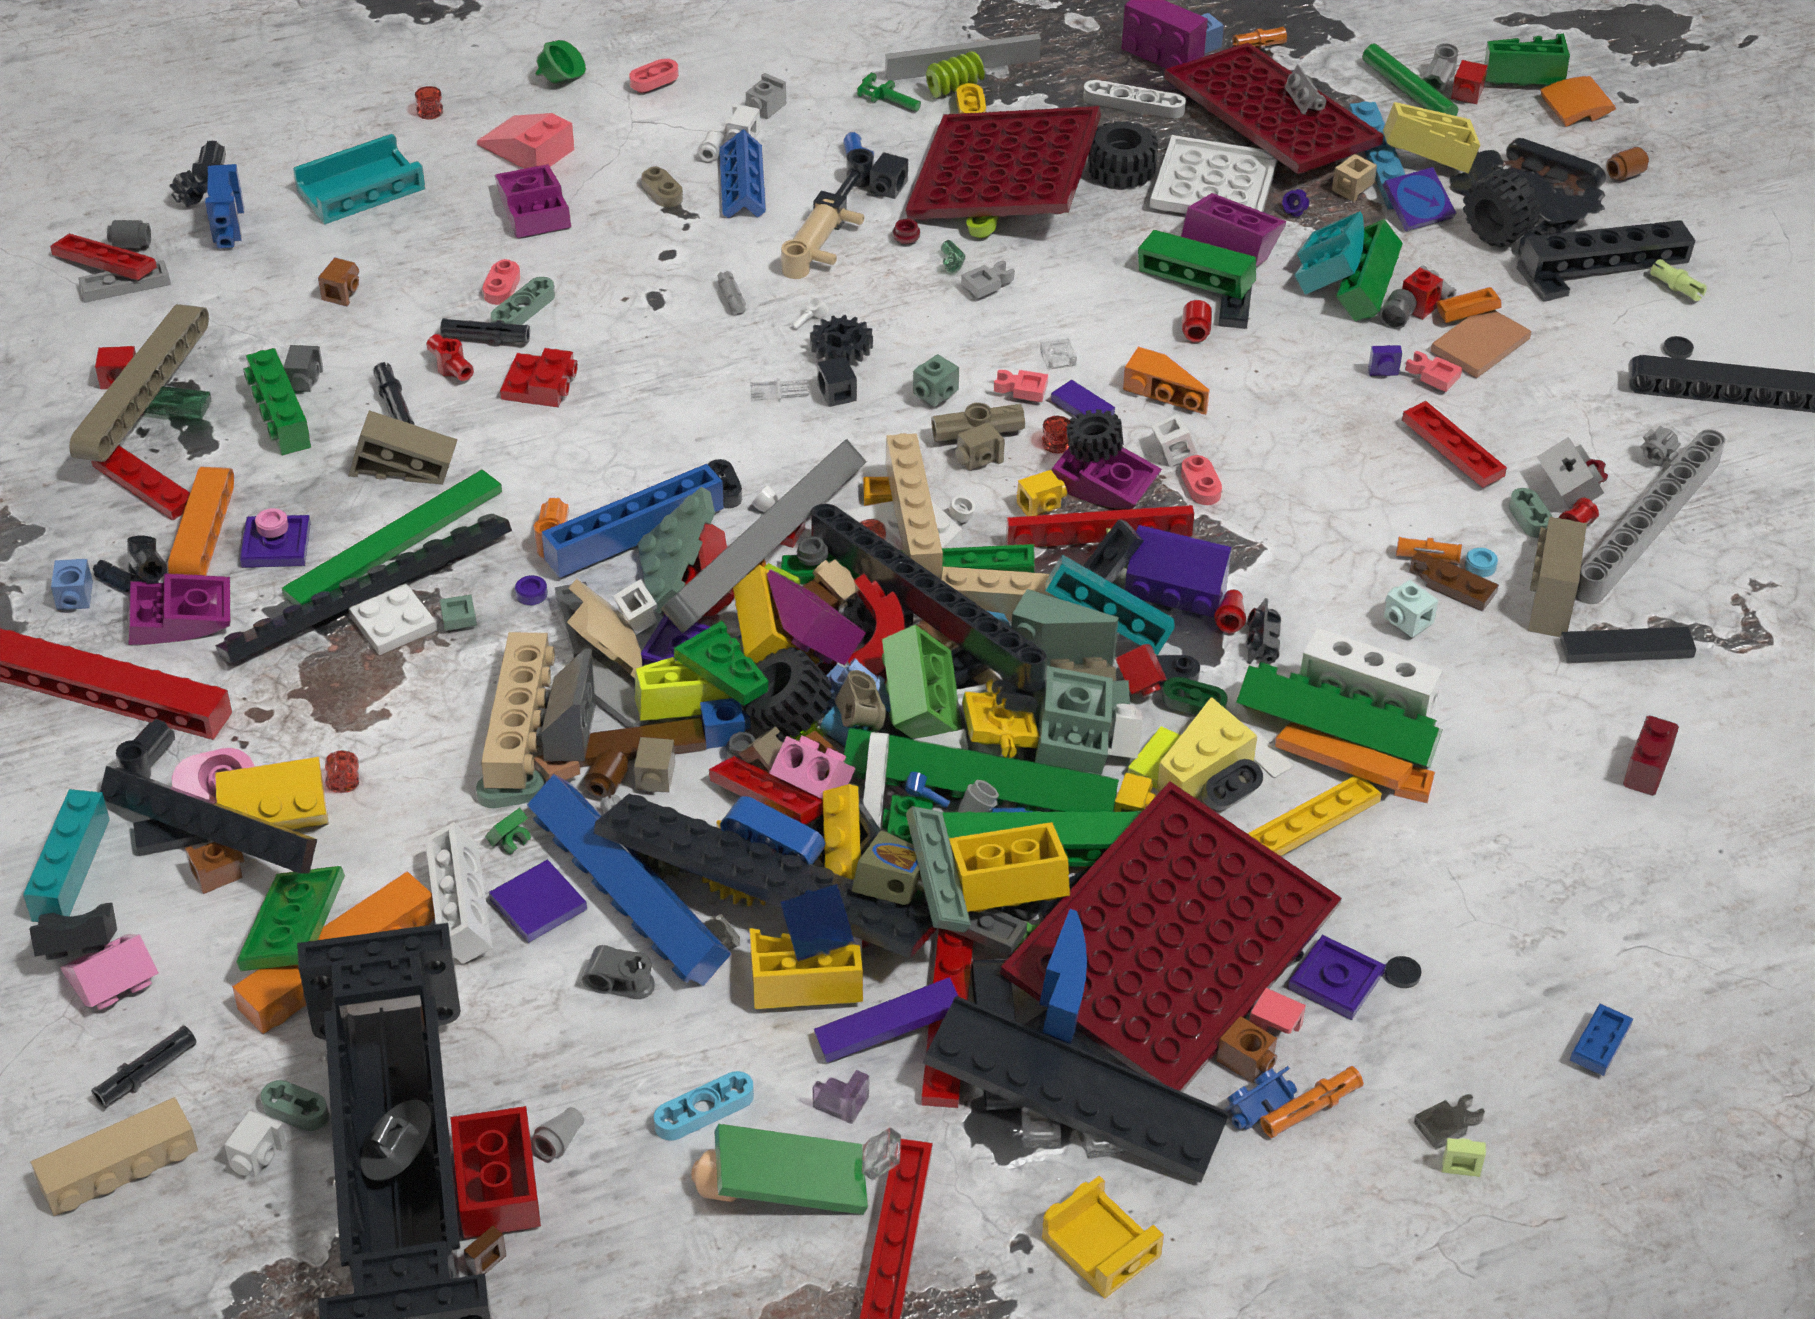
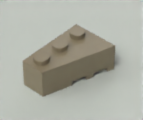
M369 410L359 436L348 477H358L359 473L374 474L376 479L386 480L387 476L405 477L406 482L443 485L458 439Z

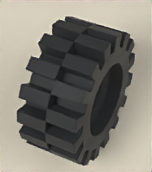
M1096 409V413H1091V410H1087L1086 415L1079 413L1076 415L1077 419L1072 417L1070 424L1067 423L1070 453L1075 455V458L1078 460L1083 457L1084 462H1089L1090 458L1094 459V462H1099V458L1103 457L1106 461L1110 459V454L1115 457L1118 451H1121L1123 448L1121 419H1118V415H1111V411L1106 410L1103 414L1102 409Z

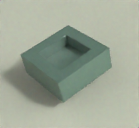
M472 594L439 599L444 630L477 626Z

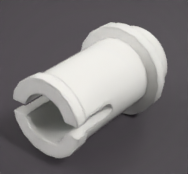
M715 129L709 130L704 142L699 145L698 153L704 161L710 162L718 158L720 153L719 147L723 141V135L720 131Z

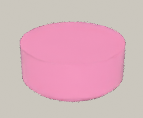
M270 508L263 510L255 518L257 532L263 537H278L283 535L288 529L287 515L280 509Z

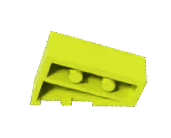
M673 657L636 668L635 702L640 721L701 715L700 702L732 698L680 662L675 661Z

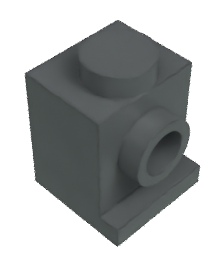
M290 345L283 367L294 391L311 392L314 380L319 379V374L323 372L320 346Z

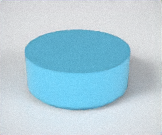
M1474 548L1466 555L1465 568L1467 571L1478 576L1489 577L1496 571L1498 558L1489 549Z

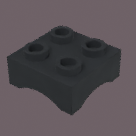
M112 902L100 904L94 910L78 916H63L53 912L41 914L38 919V925L29 928L34 956L45 955L46 960L63 958L68 956V951L82 949L83 953L101 951L105 949L104 945L110 942L118 930Z

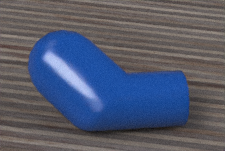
M849 132L845 136L843 144L846 154L853 149H867L862 147L860 141L862 138L859 134Z

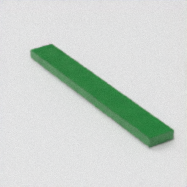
M483 469L479 470L283 586V596L293 605H303L311 601V597L319 592H330L339 588V584L344 580L350 578L358 579L366 574L370 568L383 564L502 492V484Z
M1034 544L942 548V570L943 567L1035 573ZM828 554L826 559L828 563L835 559L841 566L849 570L854 580L861 576L833 555ZM782 555L781 569L798 577L800 584H807L815 578L812 573L820 564L815 566L805 565L799 562L797 555Z

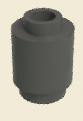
M113 220L112 225L107 227V240L118 248L142 249L151 243V227L149 223H143L142 220Z

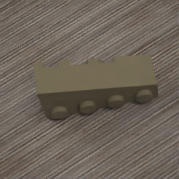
M1549 517L1547 528H1540L1529 590L1535 591L1528 631L1561 637L1562 632H1568L1579 584L1587 523Z

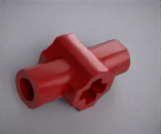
M435 334L427 340V349L436 357L438 372L442 376L457 377L460 381H466L472 377L474 368L464 358L462 343L458 339L443 338L441 335Z

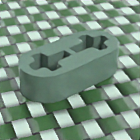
M1517 488L1512 492L1509 503L1510 512L1527 535L1538 538L1540 528H1547L1549 517H1552V514L1535 491L1529 488Z
M283 1080L272 1081L261 1091L263 1110L274 1119L306 1131L318 1130L328 1121L329 1112L326 1100L318 1093ZM304 1111L310 1112L308 1115H304Z

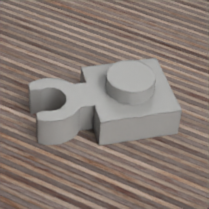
M1005 261L995 263L991 269L983 265L962 274L961 284L976 298H980L1001 289V283L1013 281L1015 270L1012 268L1006 271Z

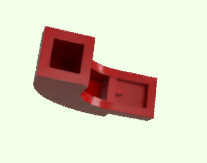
M863 574L854 580L856 594L874 617L877 625L871 640L864 647L854 652L846 664L847 666L848 664L851 665L850 662L856 658L859 663L876 677L880 675L887 679L886 667L882 661V654L884 653L882 639L905 629L903 612L894 592L885 596L880 585L876 581L871 583L866 575Z

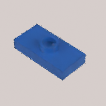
M1599 1003L1576 1044L1570 1061L1604 1076L1631 1028L1634 1018Z

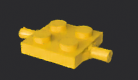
M989 680L986 683L987 692H964L962 705L971 742H978L983 745L999 744L1001 745L1002 755L1007 758V755L1009 758L1014 757L1017 752L1016 748H1037L1040 737L1033 712L1007 710L1004 708L1005 698L1002 699L1001 705H997L995 698L1000 692V687H998L997 693H993L991 689L993 680Z

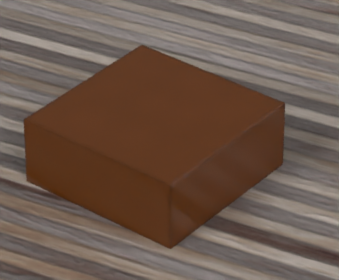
M494 1226L490 1227L464 1249L467 1272L470 1275L486 1274L507 1256L504 1235Z

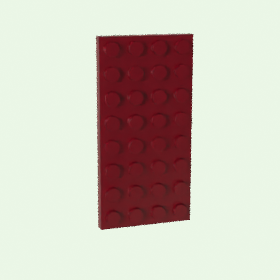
M1248 42L1165 69V80L1297 174L1305 173L1308 170L1383 144L1384 134L1319 90H1317V93L1323 95L1326 99L1325 108L1320 111L1308 108L1306 114H1302L1285 88L1287 79L1292 72Z

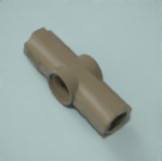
M972 403L966 407L965 412L931 417V427L934 441L957 439L959 433L988 422L998 433L1025 429V417L1022 404L990 408V406L984 403Z

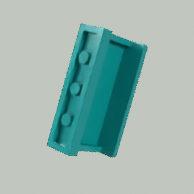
M394 134L365 142L293 168L297 192L324 225L426 189L423 166L418 161L408 162L398 150Z

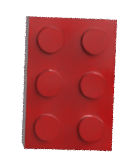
M523 1106L450 1117L459 1212L464 1238L481 1236L492 1226L501 1233L541 1227L527 1107Z

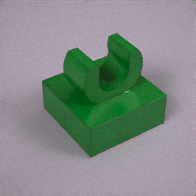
M519 807L494 825L485 835V838L492 847L502 841L505 851L512 854L518 848L512 840L513 836L519 837L524 844L531 839L529 831L524 827H520L528 817Z

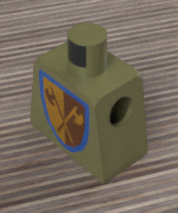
M881 830L858 861L852 891L907 905L918 890L925 893L914 845Z

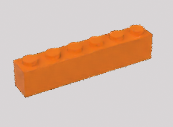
M407 871L326 924L318 940L429 925L435 919L432 893ZM298 965L258 969L232 986L237 1009L262 1034H265L275 1026L281 1025L288 1017L306 1006Z

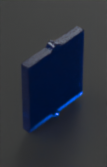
M837 884L813 892L806 890L804 895L780 902L797 961L820 954L828 956L832 950L855 943Z

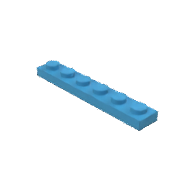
M1364 101L1349 105L1351 113L1384 134L1383 128L1385 123L1376 102ZM1384 136L1382 145L1364 151L1368 161L1377 165L1375 180L1388 210L1394 208L1382 185L1385 180L1406 174L1395 148L1386 142Z

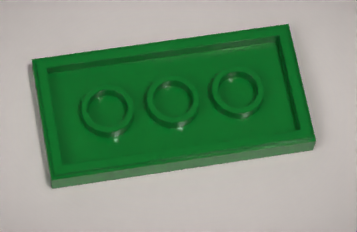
M342 866L310 869V874H300L294 871L276 874L236 961L240 971L298 965L297 943L319 939L345 877Z
M718 1123L714 1131L718 1195L862 1215L868 1209L862 1144Z

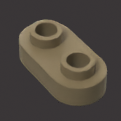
M653 166L642 173V188L658 205L662 207H675L682 203V186L666 170Z

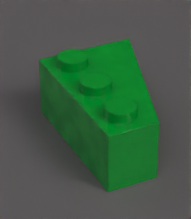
M1564 33L1556 34L1555 39L1542 40V36H1533V41L1520 42L1519 38L1487 41L1484 65H1488L1486 82L1495 85H1501L1506 82L1517 83L1521 86L1531 84L1549 86L1567 78L1570 53Z

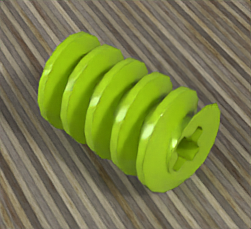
M973 51L965 55L960 54L956 58L951 57L947 61L942 60L938 64L932 63L926 71V82L931 94L935 98L940 97L941 92L944 95L949 94L950 89L956 92L957 88L962 84H977L978 79H985L982 60Z

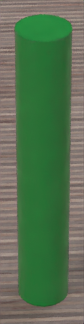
M1373 43L1364 50L1362 59L1365 63L1423 108L1457 116L1459 109L1456 104L1379 45Z

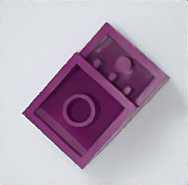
M549 164L495 174L496 184L504 209L517 238L571 228L569 206L562 196L561 185Z
M1068 447L1051 471L1058 480L1064 482L1067 494L1105 507L1134 509L1159 476L1162 469L1124 447L1121 451H1118L1115 457L1110 454L1109 460L1105 461L1102 457L1099 458V462H1094V459L1091 458L1089 462H1084L1083 457L1078 460L1075 458V455H1071Z
M164 574V583L147 584L146 582L131 581L128 645H151L186 641L218 632L230 626V577Z

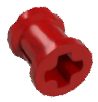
M1584 497L1579 498L1573 504V508L1570 511H1564L1560 514L1559 518L1592 524L1599 517V510L1590 499Z

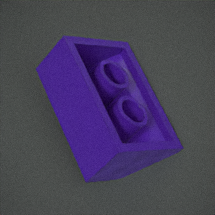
M1139 525L1137 533L1144 542L1129 560L1125 591L1143 601L1214 618L1215 612L1224 599L1227 590L1232 547Z

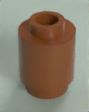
M1636 146L1613 154L1607 160L1606 169L1612 179L1624 180L1644 173L1648 168L1649 157L1642 148Z

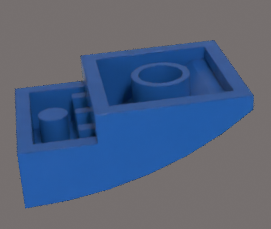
M1072 909L1068 912L1046 968L1039 1005L1048 1007L1043 1033L1069 1044L1072 1043L1076 1029L1087 968L1083 928L1077 911Z

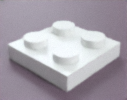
M407 584L349 608L350 618L378 655H382L437 631L435 619Z

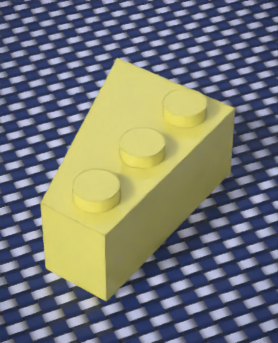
M1397 102L1393 103L1383 128L1386 142L1390 146L1404 149L1468 174L1480 148V142L1470 119Z
M1211 697L1160 761L1157 790L1160 792L1171 781L1194 798H1199L1202 796L1203 785L1213 775L1240 759L1254 761L1257 735Z

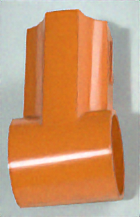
M549 498L546 503H543L539 520L534 524L537 554L544 558L542 531L568 521L569 505L562 502L560 498Z

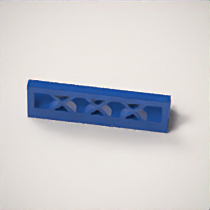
M743 129L720 147L722 214L727 218H730L744 206L756 217L766 212L762 145Z

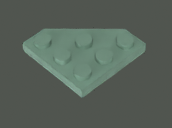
M700 487L696 492L688 496L678 508L665 516L660 524L651 532L645 534L637 543L645 587L657 604V609L654 611L658 614L662 612L660 608L685 586L686 583L681 581L686 567L687 565H694L703 543L698 540L704 525H710L715 515L711 492L703 487Z

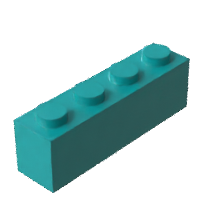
M1064 555L1060 557L1046 580L1045 591L1058 599L1118 617L1117 632L1140 646L1151 644L1156 655L1160 653L1175 629L1174 618Z
M68 790L23 893L31 922H38L41 914L52 912L58 915L70 916L110 821L103 792Z

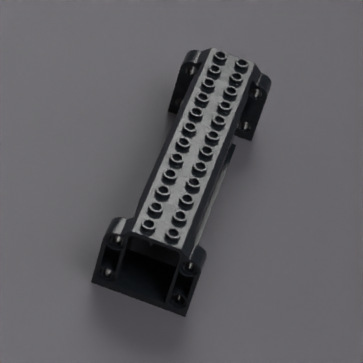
M441 923L297 943L299 973L312 1033L315 1037L326 1040L341 1267L349 1266L354 1288L353 1294L318 1299L319 1319H492L485 1274L459 1276L457 1249H460L439 1036V1026L457 1020L461 1012L449 924ZM420 995L421 1000L420 1007L383 1011V1007H380L377 1013L354 1016L349 1014L347 1010V1005ZM409 1100L423 1101L430 1108L432 1127L421 1152L406 1169L390 1179L373 1181L367 1178L361 1169V1154L366 1139L374 1126L395 1106Z

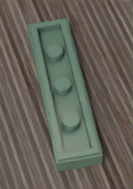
M911 806L906 816L933 926L935 928L965 933L971 926L943 814L940 811Z

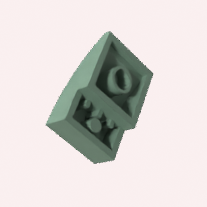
M1047 666L1038 724L1040 738L1036 748L1035 763L1102 775L1108 756V732L1112 723L1113 678Z

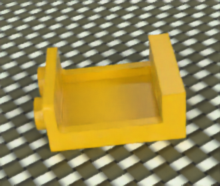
M1098 1176L1089 1183L1084 1182L1074 1190L1072 1196L1061 1204L1055 1203L1047 1209L1043 1216L1042 1239L1106 1299L1161 1257L1164 1234L1155 1225L1150 1226L1144 1231L1106 1195L1104 1191L1105 1180Z

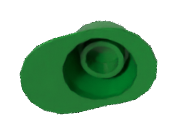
M565 40L546 42L543 50L536 58L538 66L535 72L536 76H544L554 84L580 77L586 71V64L581 53L576 47Z

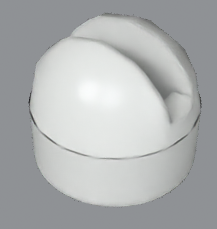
M767 485L752 501V504L758 510L766 512L779 500L778 495Z
M966 496L954 497L949 506L950 517L953 520L960 521V523L967 522L973 516L975 503ZM959 507L964 508L965 511L963 512L958 509Z

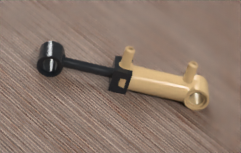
M859 148L847 153L846 179L835 194L821 190L813 201V211L794 238L782 244L781 263L782 273L785 277L790 279L806 277L810 272L812 260L834 265L837 261L836 254L820 250L834 229L840 230L845 221L858 225L863 224L865 219L863 214L847 210V195L853 187H866L870 185V169L874 165V156L871 151Z

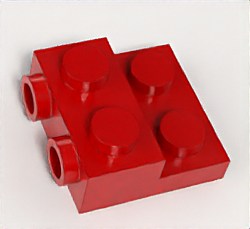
M544 348L541 356L517 353L501 387V400L559 408L563 396H567L569 393L571 377L575 378L577 374L578 361L574 360L573 352Z

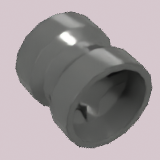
M1404 289L1394 290L1380 310L1381 321L1389 328L1400 329L1404 327L1417 305L1414 295Z

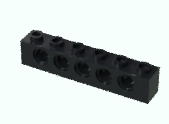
M1682 220L1531 236L1525 239L1520 260L1524 263L1533 280L1555 278V276L1568 277L1652 267L1653 264L1659 266L1655 263L1659 259H1662L1669 265L1689 263L1696 240Z

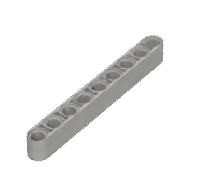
M1712 429L1702 430L1582 565L1576 597L1581 602L1586 604L1601 602L1714 472L1720 463L1725 444V437L1722 433Z

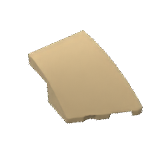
M576 578L569 589L583 603L567 623L583 638L612 661L614 660L635 678L636 668L642 667V658L632 627L618 609Z

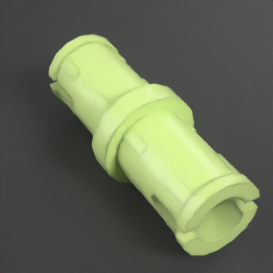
M1662 259L1655 262L1660 268L1653 264L1650 272L1651 275L1669 284V288L1673 291H1681L1695 301L1702 299L1697 293L1705 295L1707 286L1688 276L1687 271L1676 269L1665 263Z

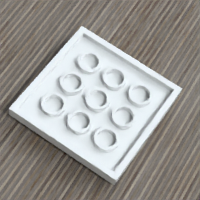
M1172 135L1150 199V208L1186 214L1189 206L1214 193L1263 212L1278 160L1262 149Z

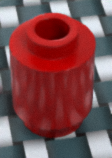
M1192 300L1183 308L1182 331L1189 341H1204L1211 332L1212 308L1205 301Z

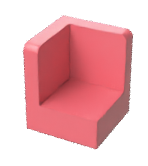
M1266 988L1251 1011L1249 1021L1264 1031H1267L1269 1026L1286 1034H1290L1293 1030L1298 1032L1303 1025L1306 1005Z

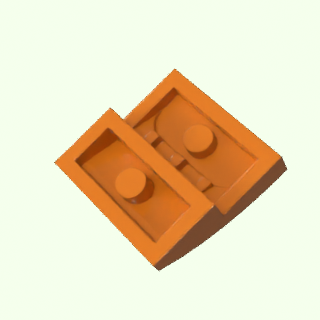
M1591 76L1565 79L1540 89L1542 98L1566 127L1586 116L1593 122L1616 110L1615 105Z

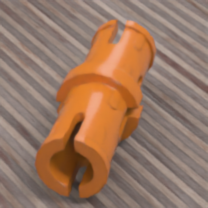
M1284 27L1269 30L1260 28L1255 29L1251 33L1233 35V47L1248 42L1260 50L1265 49L1266 46L1284 44L1287 42L1286 29Z
M1399 536L1396 556L1413 557L1418 551L1431 555L1433 559L1440 558L1446 562L1459 564L1462 544L1435 542L1434 538L1428 537L1427 540H1419ZM1414 548H1423V549H1429V550H1439V551H1443V553L1431 552V551H1424V550H1416V549H1414Z

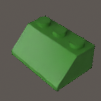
M916 624L883 638L884 653L882 654V661L886 667V691L890 697L891 705L889 717L893 726L911 738H923L962 730L951 650Z

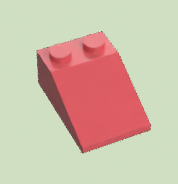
M553 113L514 115L478 139L477 145L524 169L549 164L551 167L574 150L573 126L571 122Z

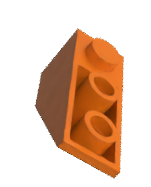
M1137 347L1125 366L1123 390L1204 415L1207 414L1210 389L1167 355Z

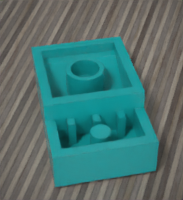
M1361 211L1312 232L1297 255L1302 265L1294 276L1305 295L1355 273L1360 262L1364 242V220Z

